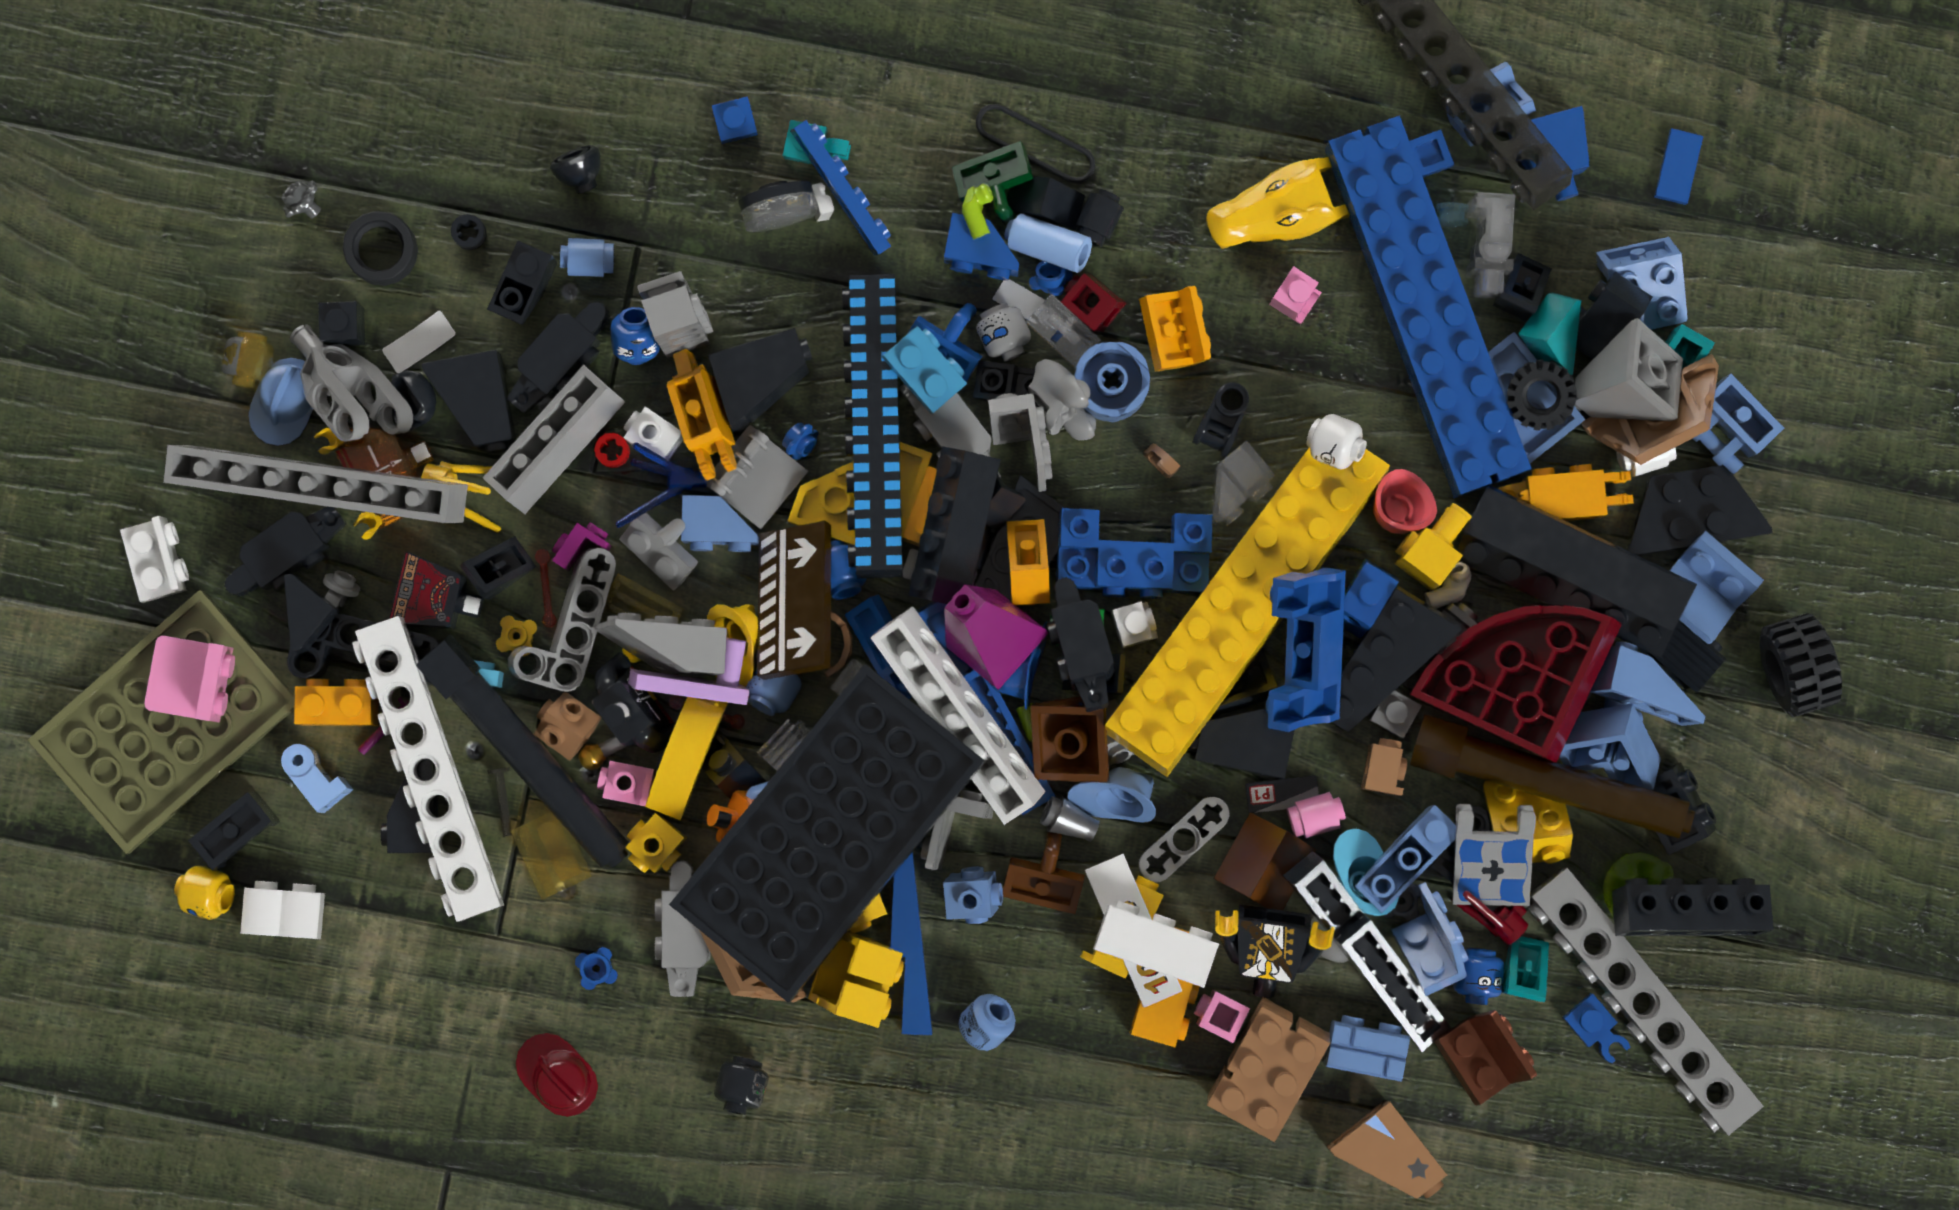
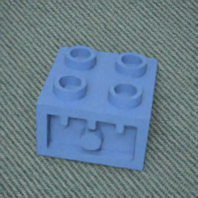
M1670 237L1596 252L1597 266L1607 281L1614 272H1617L1652 296L1648 307L1639 319L1649 329L1687 321L1682 253Z
M1707 531L1680 555L1669 570L1697 584L1680 621L1707 644H1711L1716 639L1735 610L1764 581Z
M1426 882L1419 884L1418 887L1426 914L1404 923L1391 931L1424 995L1427 996L1467 977L1464 962L1469 959L1462 945L1464 940L1455 921L1449 923L1445 915L1447 908L1438 891L1431 893Z

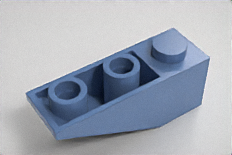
M1436 805L1428 806L1401 833L1357 882L1355 887L1383 913L1455 840L1456 825Z

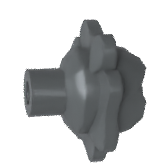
M313 180L307 184L296 181L283 193L281 199L285 204L283 211L287 218L303 212L311 219L318 215L321 207L314 202L315 192L318 188Z

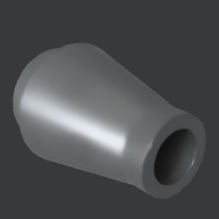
M1052 796L1048 800L1040 819V824L1046 826L1049 832L1082 838L1089 842L1093 840L1099 827L1098 820L1090 817L1063 796L1060 799Z

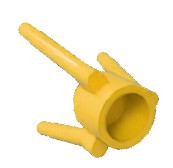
M443 461L439 465L427 463L421 478L467 484V491L488 495L491 493L490 488L457 480V474L455 473L486 474L493 466L461 465ZM465 507V517L496 533L501 531L499 525Z

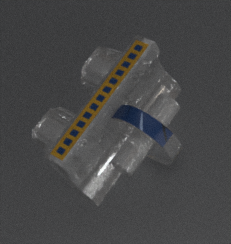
M1053 294L1026 320V323L1074 368H1076L1082 355L1101 341L1096 334Z

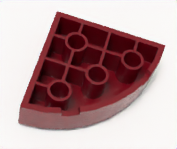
M1565 605L1524 606L1496 614L1468 628L1442 654H1438L1426 667L1410 695L1556 763L1622 624L1613 617L1586 608Z

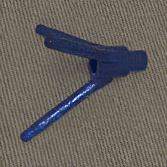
M635 442L632 445L633 449L657 464L632 459L631 465L666 476L668 489L616 521L615 524L618 528L623 527L667 499L681 494L682 490H691L692 487L706 488L707 480L704 479L701 472H693V468L674 464L649 448Z

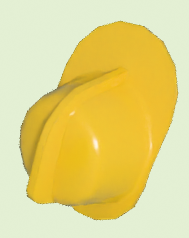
M717 604L709 610L707 619L714 620L715 627L727 628L726 638L746 641L739 684L746 687L753 678L754 655L758 652V617L756 616L755 608L750 604L733 608Z

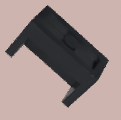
M247 792L188 841L212 870H221L227 865L226 861L267 827L277 825L280 820L257 792Z

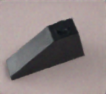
M430 759L422 760L417 766L418 777L423 781H428L434 777L436 767L433 761ZM405 777L388 811L387 823L381 824L382 846H387V853H432L429 842L423 844L419 837L416 822L421 821L417 807L410 808L405 797L403 786L408 785ZM438 795L432 798L429 804L430 812L435 817H438Z

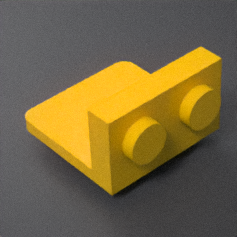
M1485 781L1483 791L1493 831L1517 832L1518 806L1532 805L1533 812L1536 815L1532 863H1556L1570 858L1573 833L1566 804Z

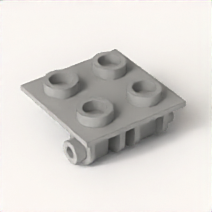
M749 425L735 442L736 445L732 446L737 468L727 472L720 460L715 466V478L708 481L705 479L703 483L758 528L762 529L809 471L770 441L764 433Z

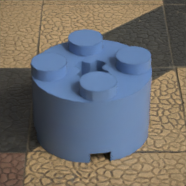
M1103 342L1092 346L1080 358L1074 374L1077 379L1086 382L1090 388L1089 405L1084 410L1102 421L1117 422L1133 415L1144 403L1150 387V373L1145 358L1136 348L1124 342ZM1114 374L1118 375L1119 380L1117 384L1119 388L1117 389L1112 386L1107 389L1104 386L1105 378L1103 376L1106 375L1111 378Z

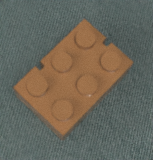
M1262 997L1228 1058V1065H1224L1208 1094L1207 1106L1275 1142L1330 1045V1033L1301 1017L1296 1022V1031L1290 1029L1293 1023V1013Z

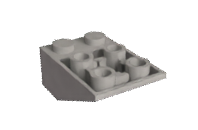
M618 613V616H608L606 622L595 624V631L661 673L692 678H706L724 674L727 628L715 627L714 620L692 619V622H681V624H678V617L655 616V619H644V621H641V614Z

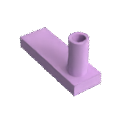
M726 638L724 674L717 675L716 681L630 669L628 684L637 690L747 705L749 690L739 684L746 641Z

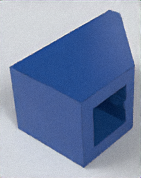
M952 213L944 253V263L951 264V270L971 274L973 269L988 271V277L1008 281L1010 276L1018 277L1019 262L990 220L985 219L990 233L973 240L964 216Z

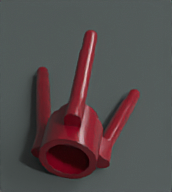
M1465 891L1463 896L1475 908L1470 905H1457L1485 926L1495 937L1499 936L1507 945L1519 939L1529 925L1522 918L1527 912L1523 906H1511L1508 908L1506 905H1501L1492 912L1469 891Z

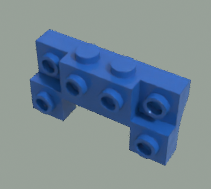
M1062 508L1059 511L1056 582L1062 577H1067L1074 581L1077 589L1102 590V596L1125 597V591L1140 592V598L1161 599L1163 598V593L1202 594L1209 584V554L1212 553V515L1175 513L1172 516L1171 543L1099 540L1100 510Z
M1325 567L1307 574L1290 572L1273 578V585L1270 589L1272 616L1287 618L1285 685L1270 690L1266 702L1268 728L1290 732L1303 726L1331 723L1340 719L1345 570Z

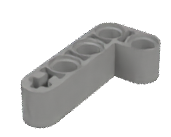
M589 548L578 555L550 651L529 646H521L514 649L508 657V668L514 677L559 691L569 692L580 686L597 634L595 624L600 623L615 572L616 562L614 556L609 551L602 548ZM598 557V562L603 564L602 571H595L593 574V568L588 566V561ZM592 577V581L599 582V586L581 584L582 579L591 580ZM586 590L593 597V605L588 611L583 612L578 608L576 601L578 595ZM573 627L579 628L583 635L581 644L576 648L569 647L566 642V634ZM531 653L536 659V667L531 673L524 674L519 668V660L524 654ZM566 663L571 667L572 677L569 682L561 685L555 678V671L558 666Z

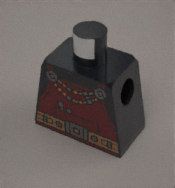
M405 552L389 619L400 616L404 618L406 626L455 629L459 614L474 618L480 617L484 598L480 595L464 592L467 577L417 555Z

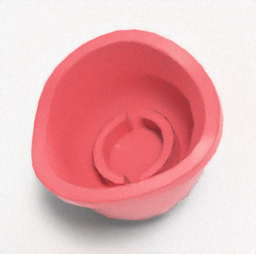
M1396 469L1386 474L1379 482L1373 501V514L1383 529L1390 533L1405 534L1428 527L1436 517L1437 505L1430 488L1420 477L1408 470Z

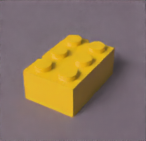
M848 931L817 969L808 999L835 1015L879 1028L881 1020L887 1018L891 1008V998H889L888 994L889 987H892L893 982L897 983L902 975L904 962L901 958L903 953L874 939Z

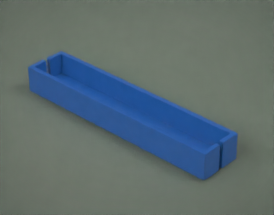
M1400 115L1367 127L1364 135L1360 129L1328 141L1324 149L1325 153L1330 159L1332 172L1344 204L1350 213L1351 223L1454 499L1486 488L1490 484L1494 485L1526 473L1532 468Z

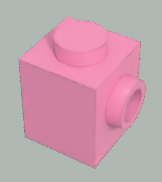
M1212 990L1210 996L1202 995L1195 1008L1194 1015L1199 1017L1196 1022L1198 1026L1233 1043L1250 1008Z

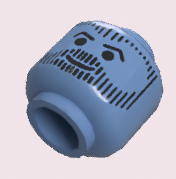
M984 994L978 996L961 1013L959 1019L960 1032L971 1046L978 1050L988 1051L996 1048L1013 1032L1016 1022L1015 1015L1006 1000L994 994Z

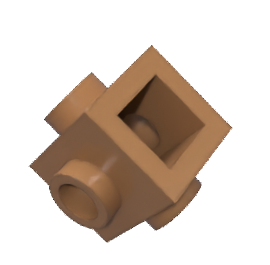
M564 691L555 702L549 699L540 709L536 718L541 721L534 735L570 761L588 742L602 717Z

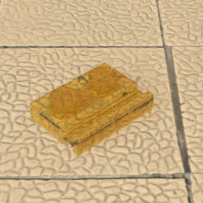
M551 812L511 830L541 900L593 877L578 842Z

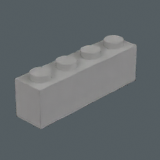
M583 365L485 474L483 479L506 501L526 514L621 408L625 401Z

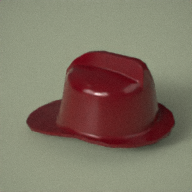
M543 1033L534 1035L523 1043L516 1059L517 1074L524 1086L545 1108L556 1115L568 1117L578 1115L590 1107L596 1098L598 1089L596 1074L591 1066L566 1040L558 1035Z

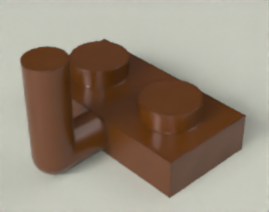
M1048 832L1041 864L1011 857L1003 887V897L1072 914L1076 913L1085 875L1056 868L1062 834Z

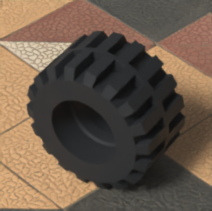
M1805 613L1762 628L1759 647L1763 669L1775 699L1789 716H1800L1840 702L1842 675L1839 661L1828 633L1814 615Z

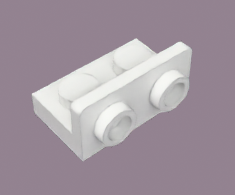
M156 516L152 518V521L120 530L141 603L187 591L184 581L189 580V574L182 558L178 559L174 545L179 544V538L173 522L168 523L167 518Z

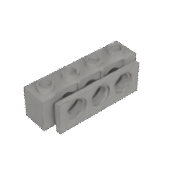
M681 271L637 286L639 294L643 298L641 301L653 337L667 358L673 357L674 353L684 349L691 351L710 344L707 334L712 333L713 329L707 311H705L698 294L692 293Z

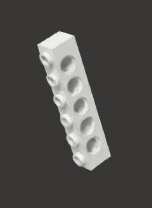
M913 606L870 637L920 708L985 760V763L973 776L972 780L1005 825L1034 806L1045 793V790Z

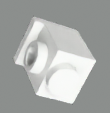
M1141 601L1112 610L1111 615L1121 649L1158 638L1155 619L1147 602L1142 603Z

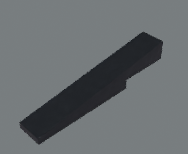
M1312 851L1283 875L1323 928L1328 931L1331 929V926L1335 927L1334 942L1420 1051L1423 1052L1437 1038L1451 1028L1429 997L1424 995L1420 985L1373 922L1363 914L1323 859Z

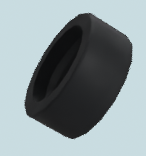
M374 211L361 215L351 223L344 235L343 253L346 263L359 278L370 284L386 286L401 281L411 272L417 260L418 246L415 235L402 219L388 212ZM372 228H390L401 239L403 246L402 255L398 262L389 269H371L360 259L358 251L359 242L363 235Z

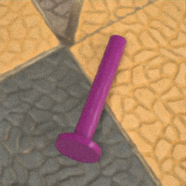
M403 696L398 698L401 704L398 709L404 708L409 704V701ZM381 726L358 748L363 755L385 735Z

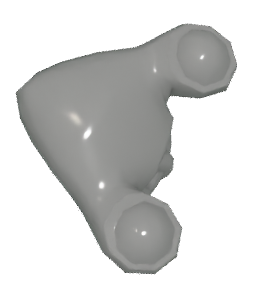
M1044 359L1037 362L1033 381L1028 386V391L1030 394H1034V400L1039 407L1043 406L1045 424L1049 434L1056 435L1064 426L1069 435L1078 441L1093 438L1095 436L1096 419L1092 414L1084 410L1089 405L1090 388L1088 384L1077 379L1070 371L1055 361Z

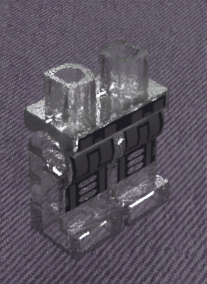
M1477 192L1467 203V218H1477L1476 243L1471 248L1469 254L1470 263L1466 266V277L1474 278L1473 297L1497 298L1498 294L1503 293L1504 278L1513 271L1514 259L1507 258L1512 250L1515 194Z

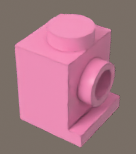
M1293 266L1269 305L1301 325L1322 293L1315 289L1319 282Z
M610 761L608 768L601 767L597 789L604 790L602 798L645 806L657 770ZM624 775L628 776L632 782L631 787L627 790H622L618 786L619 778Z

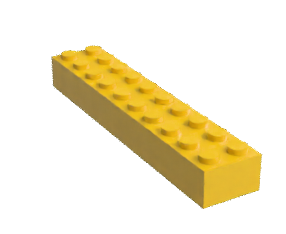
M1309 447L1105 724L1107 735L1168 777L1283 620L1281 617L1272 616L1270 589L1273 585V578L1290 572L1307 574L1319 570L1375 494L1379 482L1388 474L1390 465L1366 449L1359 462L1353 461L1348 468L1340 470L1316 461L1311 456Z

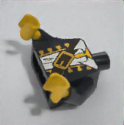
M1240 904L1239 911L1233 910V916L1231 917L1221 916L1220 911L1215 912V931L1219 934L1220 941L1230 961L1239 965L1241 976L1254 978L1252 992L1255 996L1261 998L1274 997L1277 982L1293 983L1296 973L1305 972L1322 952L1329 949L1332 945L1335 927L1331 926L1330 930L1322 931L1318 929L1319 922L1314 921L1311 928V914Z

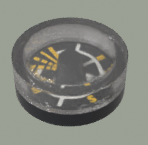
M777 181L769 183L738 201L747 232H763L785 228L805 221L819 212L812 184L809 181Z

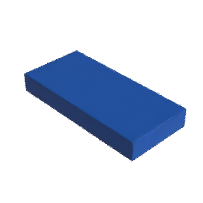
M1673 128L1670 129L1654 195L1655 198L1683 205L1688 204L1703 136Z

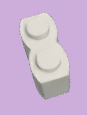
M255 881L254 888H244L240 934L321 939L325 893H315L316 885L293 883L292 891L277 890L278 882Z

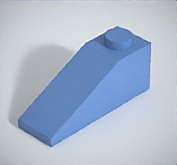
M1616 642L1615 646H1611L1592 686L1591 693L1624 705L1633 703L1634 707L1640 711L1681 726L1704 724L1705 715L1652 657L1637 652L1638 647L1631 643Z

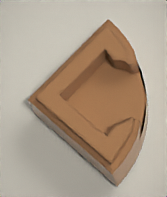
M1154 443L1143 452V456L1166 479H1170L1180 468V465L1169 454Z

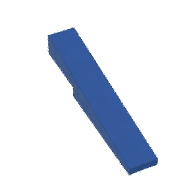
M933 601L917 610L920 617L1034 775L1033 754L1001 694L993 689L992 684L946 647L944 607L947 604ZM1038 780L1045 793L1034 806L1023 812L1022 815L1048 802L1052 796L1056 797L1047 780Z
M912 852L894 874L890 948L903 953L902 957H905L902 1034L932 1035Z

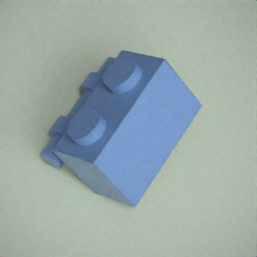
M1729 374L1716 384L1710 429L1716 424L1730 441L1724 445L1711 430L1692 439L1695 442L1699 440L1714 455L1712 459L1719 466L1723 464L1732 474H1735L1744 464L1734 453L1740 449L1748 458L1757 455L1784 427L1732 374Z

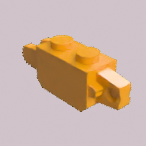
M688 349L674 353L673 358L678 374L667 382V389L683 441L688 450L695 454L700 472L704 479L708 481L716 476L710 456L714 453H719L721 463L727 472L737 468L731 447L736 444L715 377L707 372L705 365L701 364L698 366L695 355L689 352Z

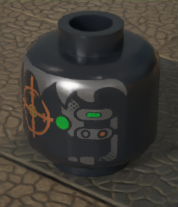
M733 1056L732 1061L722 1064L714 1095L719 1101L725 1103L723 1110L745 1115L747 1109H757L762 1105L769 1080L768 1074L762 1070V1063L744 1057Z

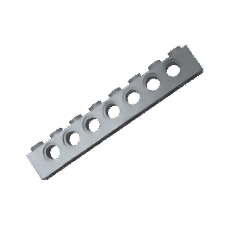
M191 445L167 446L163 482L440 523L464 522L468 488L467 484Z
M1561 867L1530 893L1532 904L1528 909L1542 925L1548 922L1554 929L1556 934L1552 938L1565 954H1569L1572 951L1581 962L1577 966L1580 973L1590 984L1596 981L1605 991L1601 998L1615 1014L1619 1011L1623 1013L1629 1021L1625 1026L1640 1044L1644 1040L1654 1051L1650 1055L1653 1062L1663 1073L1670 1071L1678 1080V1083L1674 1085L1677 1091L1688 1103L1693 1100L1703 1111L1699 1115L1700 1119L1713 1133L1719 1130L1720 1133L1729 1136L1764 1107L1624 936H1615V926L1568 868ZM1567 903L1572 904L1577 911L1575 921L1569 925H1565L1559 917L1561 907ZM1596 933L1601 939V947L1598 952L1590 955L1584 948V940L1587 935ZM1619 962L1625 968V977L1620 983L1613 984L1608 977V971L1613 964ZM1644 992L1649 997L1650 1005L1644 1013L1638 1014L1633 1008V999L1637 994ZM1669 1022L1674 1028V1036L1669 1042L1662 1043L1658 1039L1657 1031L1661 1024ZM1694 1052L1698 1057V1066L1693 1072L1686 1073L1682 1067V1059L1687 1053ZM1719 1082L1723 1089L1722 1097L1718 1101L1711 1103L1706 1095L1707 1088L1710 1084Z

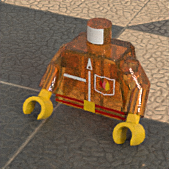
M330 428L322 429L314 436V438L323 436L329 440L330 446L320 448L318 450L320 454L326 455L337 447L340 448L335 453L342 467L418 477L415 469L434 460L424 440L405 449L399 437L395 434L390 435L382 429L369 428L368 434H364L362 438L346 442L338 439ZM363 511L355 520L353 526H357L359 523L367 524L370 529L362 535V538L368 540L375 534L378 528H385L404 517Z

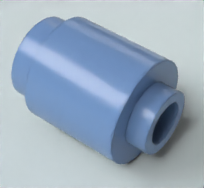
M568 238V246L561 245L560 268H567L568 276L604 277V273H613L614 243H605V239Z

